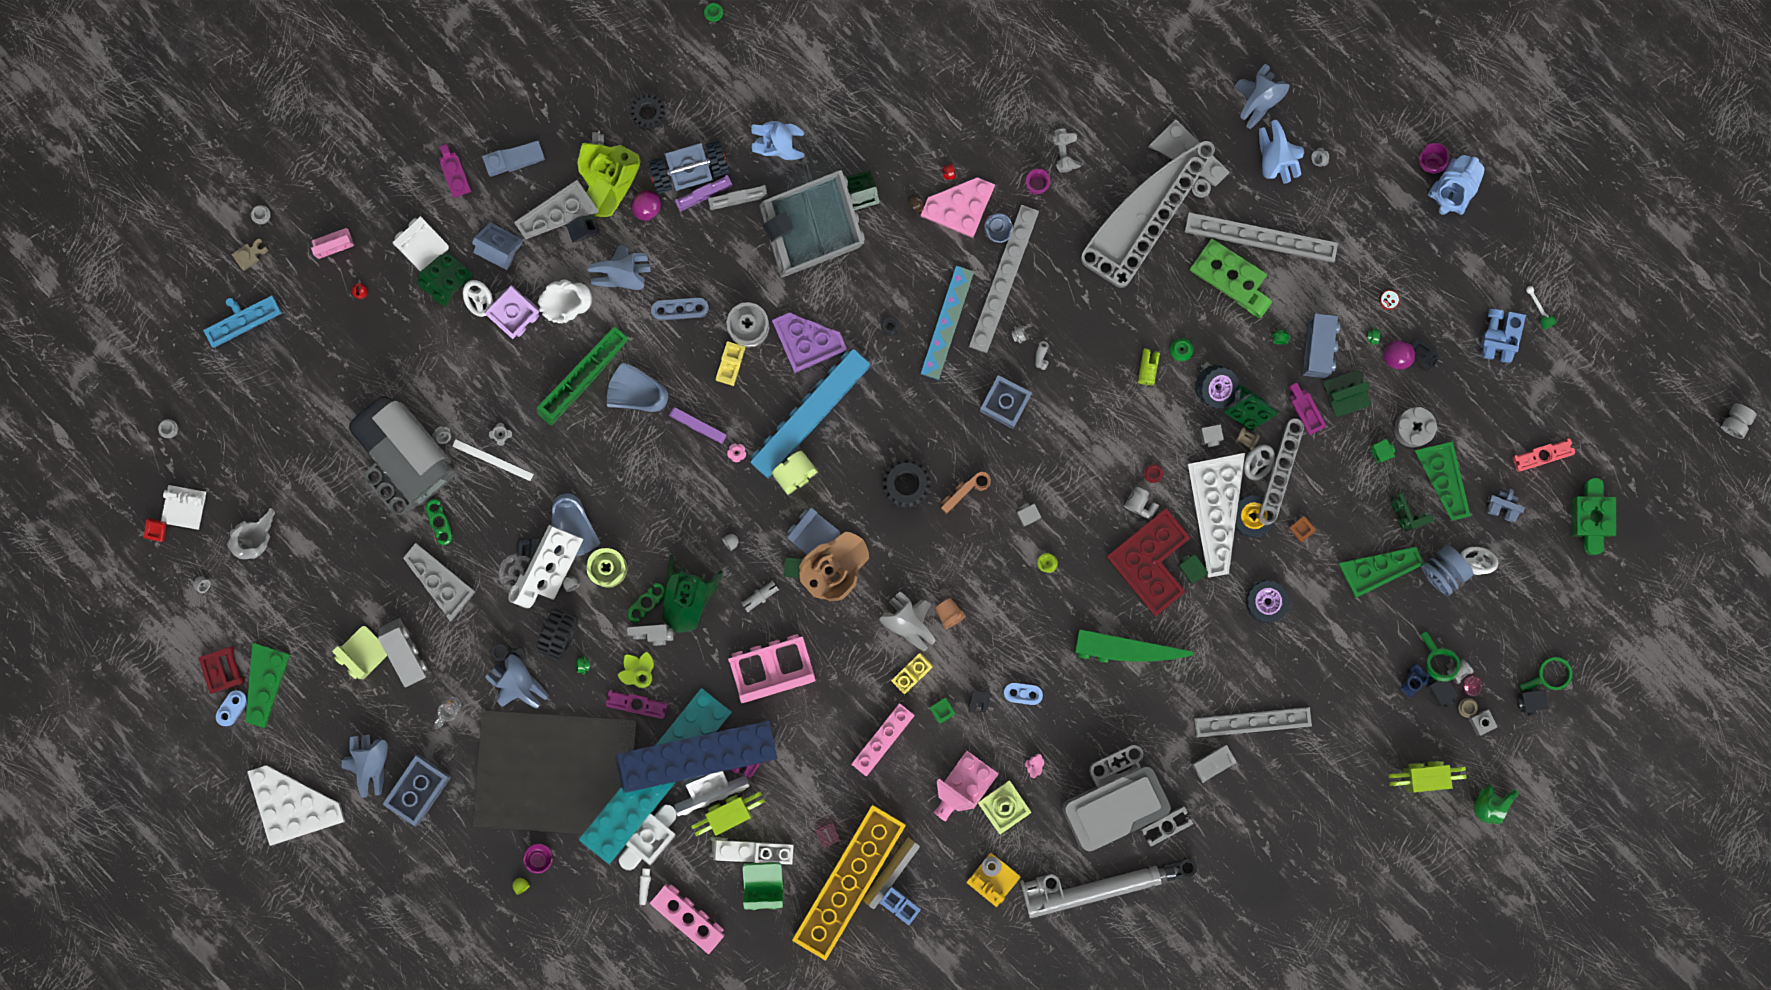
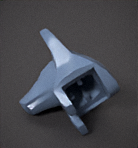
M1266 64L1257 73L1255 82L1240 79L1235 85V88L1247 99L1240 118L1245 120L1254 110L1246 125L1249 129L1261 120L1269 108L1279 103L1286 96L1290 88L1289 84L1285 81L1273 82L1272 80L1275 76L1272 72L1267 74L1270 67Z
M625 245L617 246L616 252L610 261L597 262L587 266L588 272L608 274L605 277L591 279V284L603 287L641 290L644 287L645 279L639 273L650 272V264H635V262L648 261L647 253H632L629 255V249Z
M510 654L505 659L506 671L498 665L493 668L492 671L500 679L491 672H488L485 676L493 686L501 688L497 696V702L503 707L512 700L520 698L530 706L538 708L541 704L530 691L536 693L544 700L549 697L544 688L530 675L521 659L513 654Z
M362 735L361 749H359L358 736L350 737V753L352 756L344 757L342 768L357 774V785L361 797H367L368 783L371 777L374 782L375 795H381L384 783V764L388 753L387 742L377 739L370 746V735Z

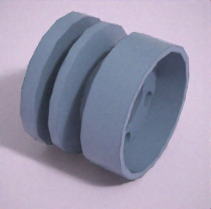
M1445 545L1437 552L1439 561L1430 558L1429 563L1426 562L1421 566L1429 582L1446 596H1450L1453 593L1452 589H1458L1456 580L1465 583L1474 575L1467 561L1450 545Z

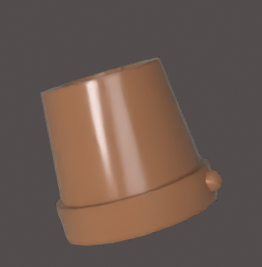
M951 598L935 608L945 630L956 625L966 617L964 612L960 610Z

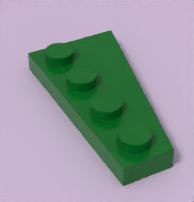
M1453 442L1415 450L1450 520L1470 517Z

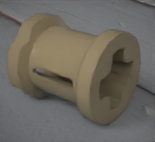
M1242 427L1235 442L1248 446L1249 450L1252 451L1260 435H1254Z

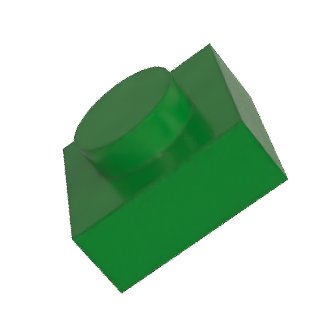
M946 698L930 707L939 724L956 714Z

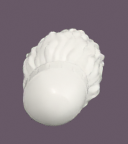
M568 280L555 281L547 285L546 290L539 296V311L543 312L542 315L549 321L566 323L569 320H573L577 314L584 313L590 308L592 304L591 291L582 283H571Z

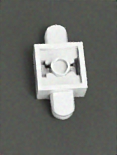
M664 805L654 816L650 814L627 842L626 850L619 857V863L623 869H634L642 859L651 866L672 841L675 834L668 828L677 816L672 806Z

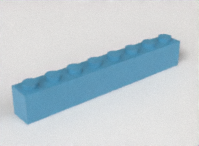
M854 349L843 354L840 358L842 362L838 366L834 365L828 371L829 376L825 380L821 379L816 384L814 393H808L802 400L804 404L800 408L795 407L789 414L791 418L787 422L783 421L776 429L778 432L774 436L770 435L763 444L765 446L761 451L757 449L750 457L752 461L750 463L767 479L771 477L772 471L791 455L870 368V363Z

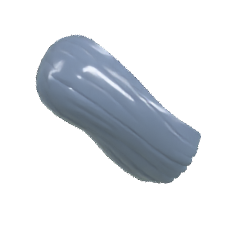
M621 363L609 382L606 404L607 407L656 412L662 410L667 404L668 392L662 384L629 364Z
M564 493L557 496L552 506V526L583 539L576 556L593 551L600 544V541L586 516L581 501L574 494ZM561 545L555 548V554L561 551Z

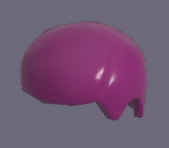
M1439 143L1426 145L1419 157L1420 167L1425 172L1431 174L1442 172L1448 164L1449 152L1444 145Z
M650 190L639 192L632 200L631 210L633 215L639 220H651L660 211V198Z
M1395 340L1386 346L1383 357L1389 367L1404 370L1414 362L1415 352L1411 344Z
M543 844L529 846L523 855L526 869L535 874L548 870L553 860L550 848Z

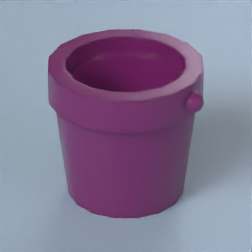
M1034 169L1028 173L1026 186L1029 193L1039 195L1048 190L1050 176L1046 170Z

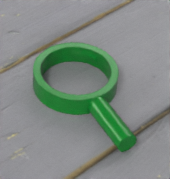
M1428 632L1422 633L1421 637L1431 652L1426 661V669L1429 675L1438 681L1454 679L1460 669L1458 656L1451 650L1438 649ZM1436 655L1449 656L1455 662L1456 670L1450 675H1440L1432 669L1430 661Z
M1548 658L1539 666L1538 677L1519 685L1520 691L1525 692L1540 684L1550 690H1561L1571 682L1572 668L1562 658ZM1553 660L1563 663L1568 673L1566 681L1559 687L1548 685L1543 678L1545 665Z

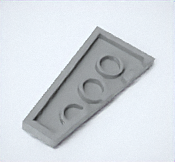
M1175 120L1149 145V148L1158 151L1168 159L1174 160L1200 142ZM1205 147L1200 148L1203 155L1210 154ZM1212 156L1199 177L1206 179L1211 185L1216 187L1230 172ZM1193 162L1190 164L1192 171L1200 170L1198 163Z
M576 180L514 223L524 238L528 239L566 225L581 216H589L599 211L578 180Z
M417 543L404 556V560L451 622L475 594V591Z

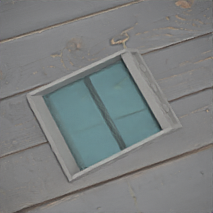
M842 170L764 200L760 204L764 223L786 212L794 227L791 233L773 242L770 241L781 277L860 248L864 244V233L859 228V217L857 212H854L853 197L848 192V181L846 176H843Z

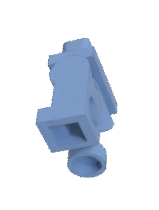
M1489 309L1488 317L1491 318L1488 330L1483 333L1480 347L1483 348L1482 358L1494 359L1496 350L1501 351V362L1511 363L1514 354L1519 349L1526 315L1513 312L1505 313L1503 330H1498L1499 319H1503L1504 311Z

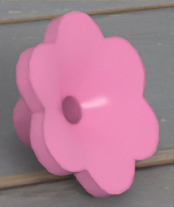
M1036 754L1035 757H1031L1025 763L1031 778H1036L1037 775L1042 773L1044 759H1042L1040 754Z

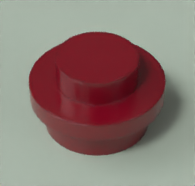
M1150 464L1144 470V477L1150 483H1157L1163 477V470L1157 464Z

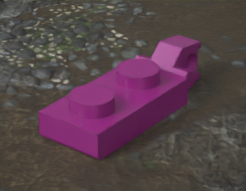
M447 144L440 146L443 157L439 158L440 165L453 198L472 192L456 152L451 153Z
M1298 383L1289 386L1288 388L1292 394L1289 397L1291 404L1302 421L1308 436L1325 428L1326 424L1310 394L1305 389L1301 391Z

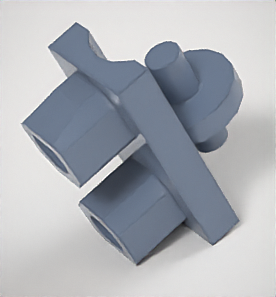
M1510 488L1506 493L1503 491L1499 492L1498 496L1504 499L1492 495L1486 501L1489 503L1488 514L1498 516L1501 508L1506 509L1504 519L1510 522H1515L1519 514L1524 512L1525 507L1510 502L1517 503L1518 497L1513 496L1514 490Z

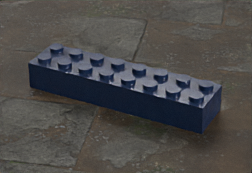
M769 721L615 755L623 794L778 759Z

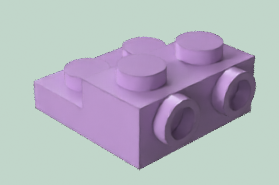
M510 285L484 313L513 339L516 335L520 337L525 332V326L529 322L533 323L537 320L539 308Z

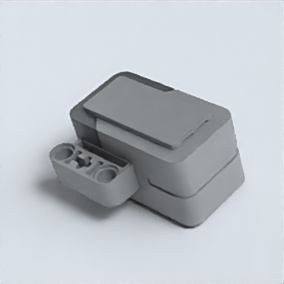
M1127 746L1092 763L1089 767V773L1096 787L1063 803V813L1077 843L1086 851L1096 850L1169 814L1171 807L1155 772L1151 768L1140 766L1139 761L1143 758V750L1139 746ZM1133 748L1137 749L1139 753L1136 759L1129 757V751ZM1124 752V756L1128 763L1126 764V761L1123 760L1118 763L1119 767L1112 765L1111 763L1114 761L1113 758H1123L1121 753ZM1097 765H1101L1104 769L1101 776H1096L1093 772L1094 767ZM1131 766L1130 769H1128V770H1126V771H1124V772H1122V773H1119V774L1116 773V772H1118V771H1121V770H1123V769H1125V768Z

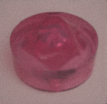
M1467 677L1463 685L1465 693L1469 696L1479 695L1482 690L1481 680L1478 677Z

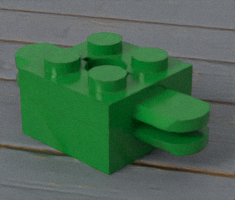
M1598 478L1589 479L1585 482L1584 497L1577 496L1571 498V536L1584 537V549L1589 555H1597L1604 551V537L1616 536V497H1604V483Z

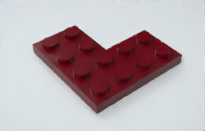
M1164 509L1107 556L1108 560L1154 616H1157L1185 593L1183 588L1161 563L1190 539L1189 535L1167 509Z

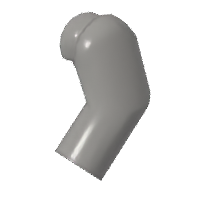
M1045 341L1039 343L1035 358V366L1042 370H1045L1049 364L1047 360H1044L1049 346Z

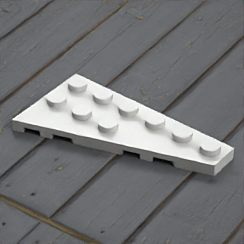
M1245 453L1188 464L1208 577L1229 574Z

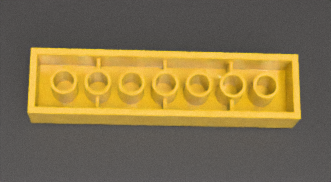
M872 804L792 941L826 961L906 824Z

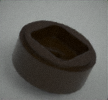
M913 194L908 197L907 200L917 213L924 210L923 201L920 197H916Z

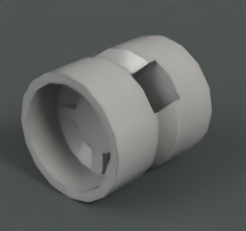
M1734 403L1729 412L1730 417L1725 419L1721 429L1736 438L1743 439L1749 430L1747 425L1753 423L1757 414L1744 405Z

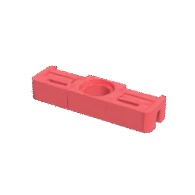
M1568 438L1559 443L1545 445L1527 453L1514 455L1513 462L1518 472L1574 455L1575 450L1571 448L1572 441ZM1541 450L1548 452L1549 457L1545 461L1539 458Z

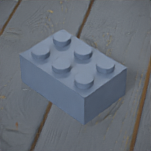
M1314 314L1309 318L1303 376L1326 378L1332 371H1335L1336 360H1333L1334 352H1337L1338 341H1335L1336 333H1339L1340 322H1337L1338 316Z
M416 755L383 805L413 826H417L423 820L451 776L422 756Z

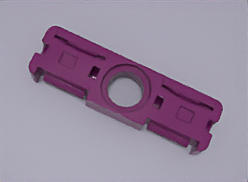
M610 690L606 706L664 719L668 703L665 702L663 704V702L651 699L648 701L649 698L633 694L628 696V694L615 691L613 693V690ZM634 699L642 701L641 709L635 710L632 708V701Z

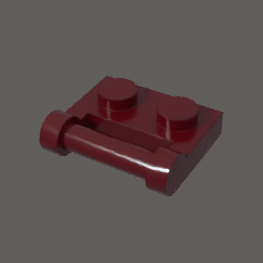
M233 646L198 657L210 694L244 684L243 677H240L233 655ZM224 655L226 656L233 677V680L229 682L220 658Z

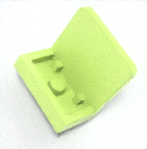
M362 626L343 646H337L332 651L336 655L334 659L341 665L345 664L349 668L348 673L354 679L357 677L359 679L366 678L387 657L379 639L366 626Z

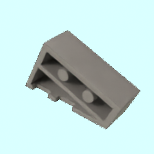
M401 618L380 627L378 639L404 687L426 678L428 668L424 660H420L418 656L419 651L416 645L412 643L409 632Z

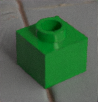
M1387 439L1370 446L1377 464L1395 457V448Z

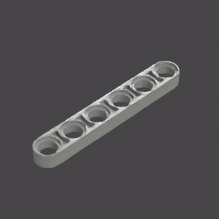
M1291 419L1285 425L1258 514L1259 521L1264 525L1272 524L1276 521L1304 430V425L1299 419ZM1291 423L1299 426L1297 433L1290 430ZM1285 441H1291L1294 444L1293 450L1285 448ZM1280 458L1287 459L1288 467L1283 468L1280 466ZM1278 475L1283 478L1282 485L1275 484V476ZM1270 493L1277 495V503L1270 502L1268 498ZM1264 511L1272 513V520L1268 521L1263 517Z

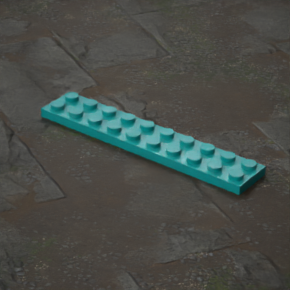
M701 688L656 745L715 733L732 712ZM676 782L623 794L622 788H620L579 841L610 865Z

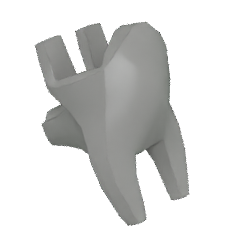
M899 592L895 595L898 600L892 598L889 601L897 612L895 614L884 612L880 617V621L892 632L904 636L914 646L922 651H926L928 647L919 636L931 645L936 641L923 624L925 615L931 605L926 600H920L912 605L911 601L903 593Z

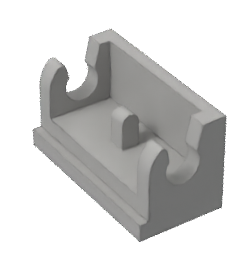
M1223 745L1191 765L1201 782L1204 783L1206 780L1234 765L1236 760L1228 746Z

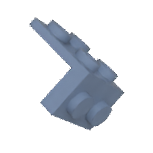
M812 508L809 511L805 509L799 517L801 519L797 526L793 524L787 532L789 534L788 540L807 555L817 546L831 542L840 536V531Z

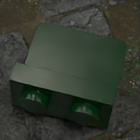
M446 251L421 270L417 284L445 308L450 304L453 294L472 278L473 273Z

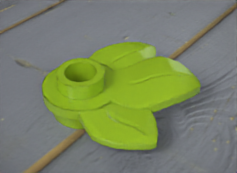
M645 652L640 659L633 655H625V670L618 674L619 679L627 685L635 684L639 688L648 687L652 682L651 671L654 667L651 655ZM641 675L646 676L645 682L639 680Z

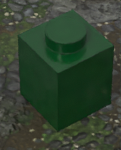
M1188 554L1179 560L1181 564L1177 567L1190 585L1208 574V571L1195 554L1192 556Z

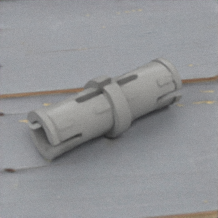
M773 580L759 591L758 589L755 590L752 596L741 602L743 606L751 602L745 608L747 612H750L761 602H766L765 599L779 591L777 586L769 590L775 585Z

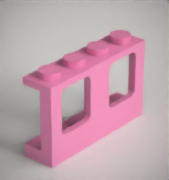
M796 634L787 637L788 641L780 643V640L769 642V647L762 648L760 645L750 648L751 652L743 654V651L731 654L732 658L728 660L733 671L741 703L816 681L803 637H799ZM796 644L803 668L795 672L782 674L776 656V649ZM759 655L765 670L766 680L745 685L739 661Z

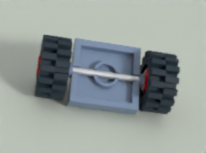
M720 140L705 144L708 153L707 158L705 157L702 143L666 153L665 156L669 166L668 171L663 157L648 161L657 193L660 194L673 190L669 176H672L676 191L711 181L712 177L708 167L710 163L714 177L728 174L727 160Z

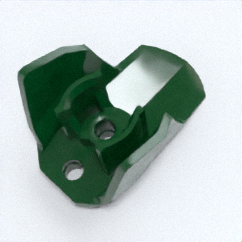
M670 555L665 577L667 587L662 619L676 633L692 631L697 628L700 617L708 602L718 590L724 571L720 570L710 581H707L706 574L704 573L702 578L685 573V567H682L679 572H674L672 569L674 556Z

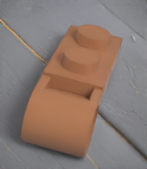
M979 472L966 483L962 481L955 488L957 492L952 497L948 495L941 502L943 504L941 510L947 514L973 487L979 491L986 490L991 482L990 476L985 472ZM983 476L986 478L987 484L979 486L976 483V479Z

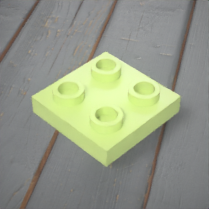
M1010 780L978 802L999 834H1002L1032 813Z

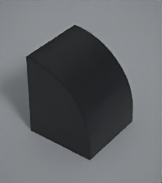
M786 212L773 217L762 225L771 242L791 233L794 229Z
M594 215L581 216L566 225L572 243L591 238L600 233Z

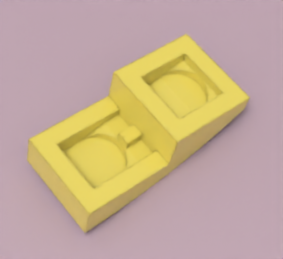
M727 341L716 381L732 386L735 385L745 346Z

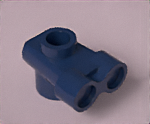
M1413 664L1408 670L1409 675L1400 688L1408 697H1413L1432 678L1429 673L1423 671L1417 664Z

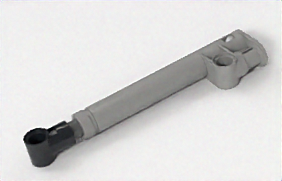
M1185 858L1180 861L1164 864L1159 869L1157 866L1149 867V869L1145 868L1062 890L1059 878L1054 874L1036 877V880L1029 882L1021 880L1020 883L1031 919L1161 885L1163 880L1169 882L1184 877H1191L1196 873L1197 866L1195 862ZM1186 862L1192 865V869L1188 873H1184L1182 870V866ZM1048 878L1056 880V885L1053 888L1046 887V880Z

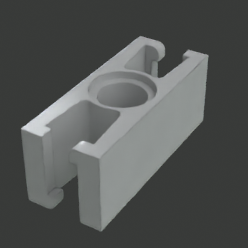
M1184 806L1140 828L1143 835L1147 833V830L1157 827L1160 835L1156 838L1147 840L1150 847L1193 824L1192 820L1186 817V822L1176 826L1173 817L1181 812L1184 815L1187 814ZM1164 821L1171 823V829L1167 832L1162 830V823Z

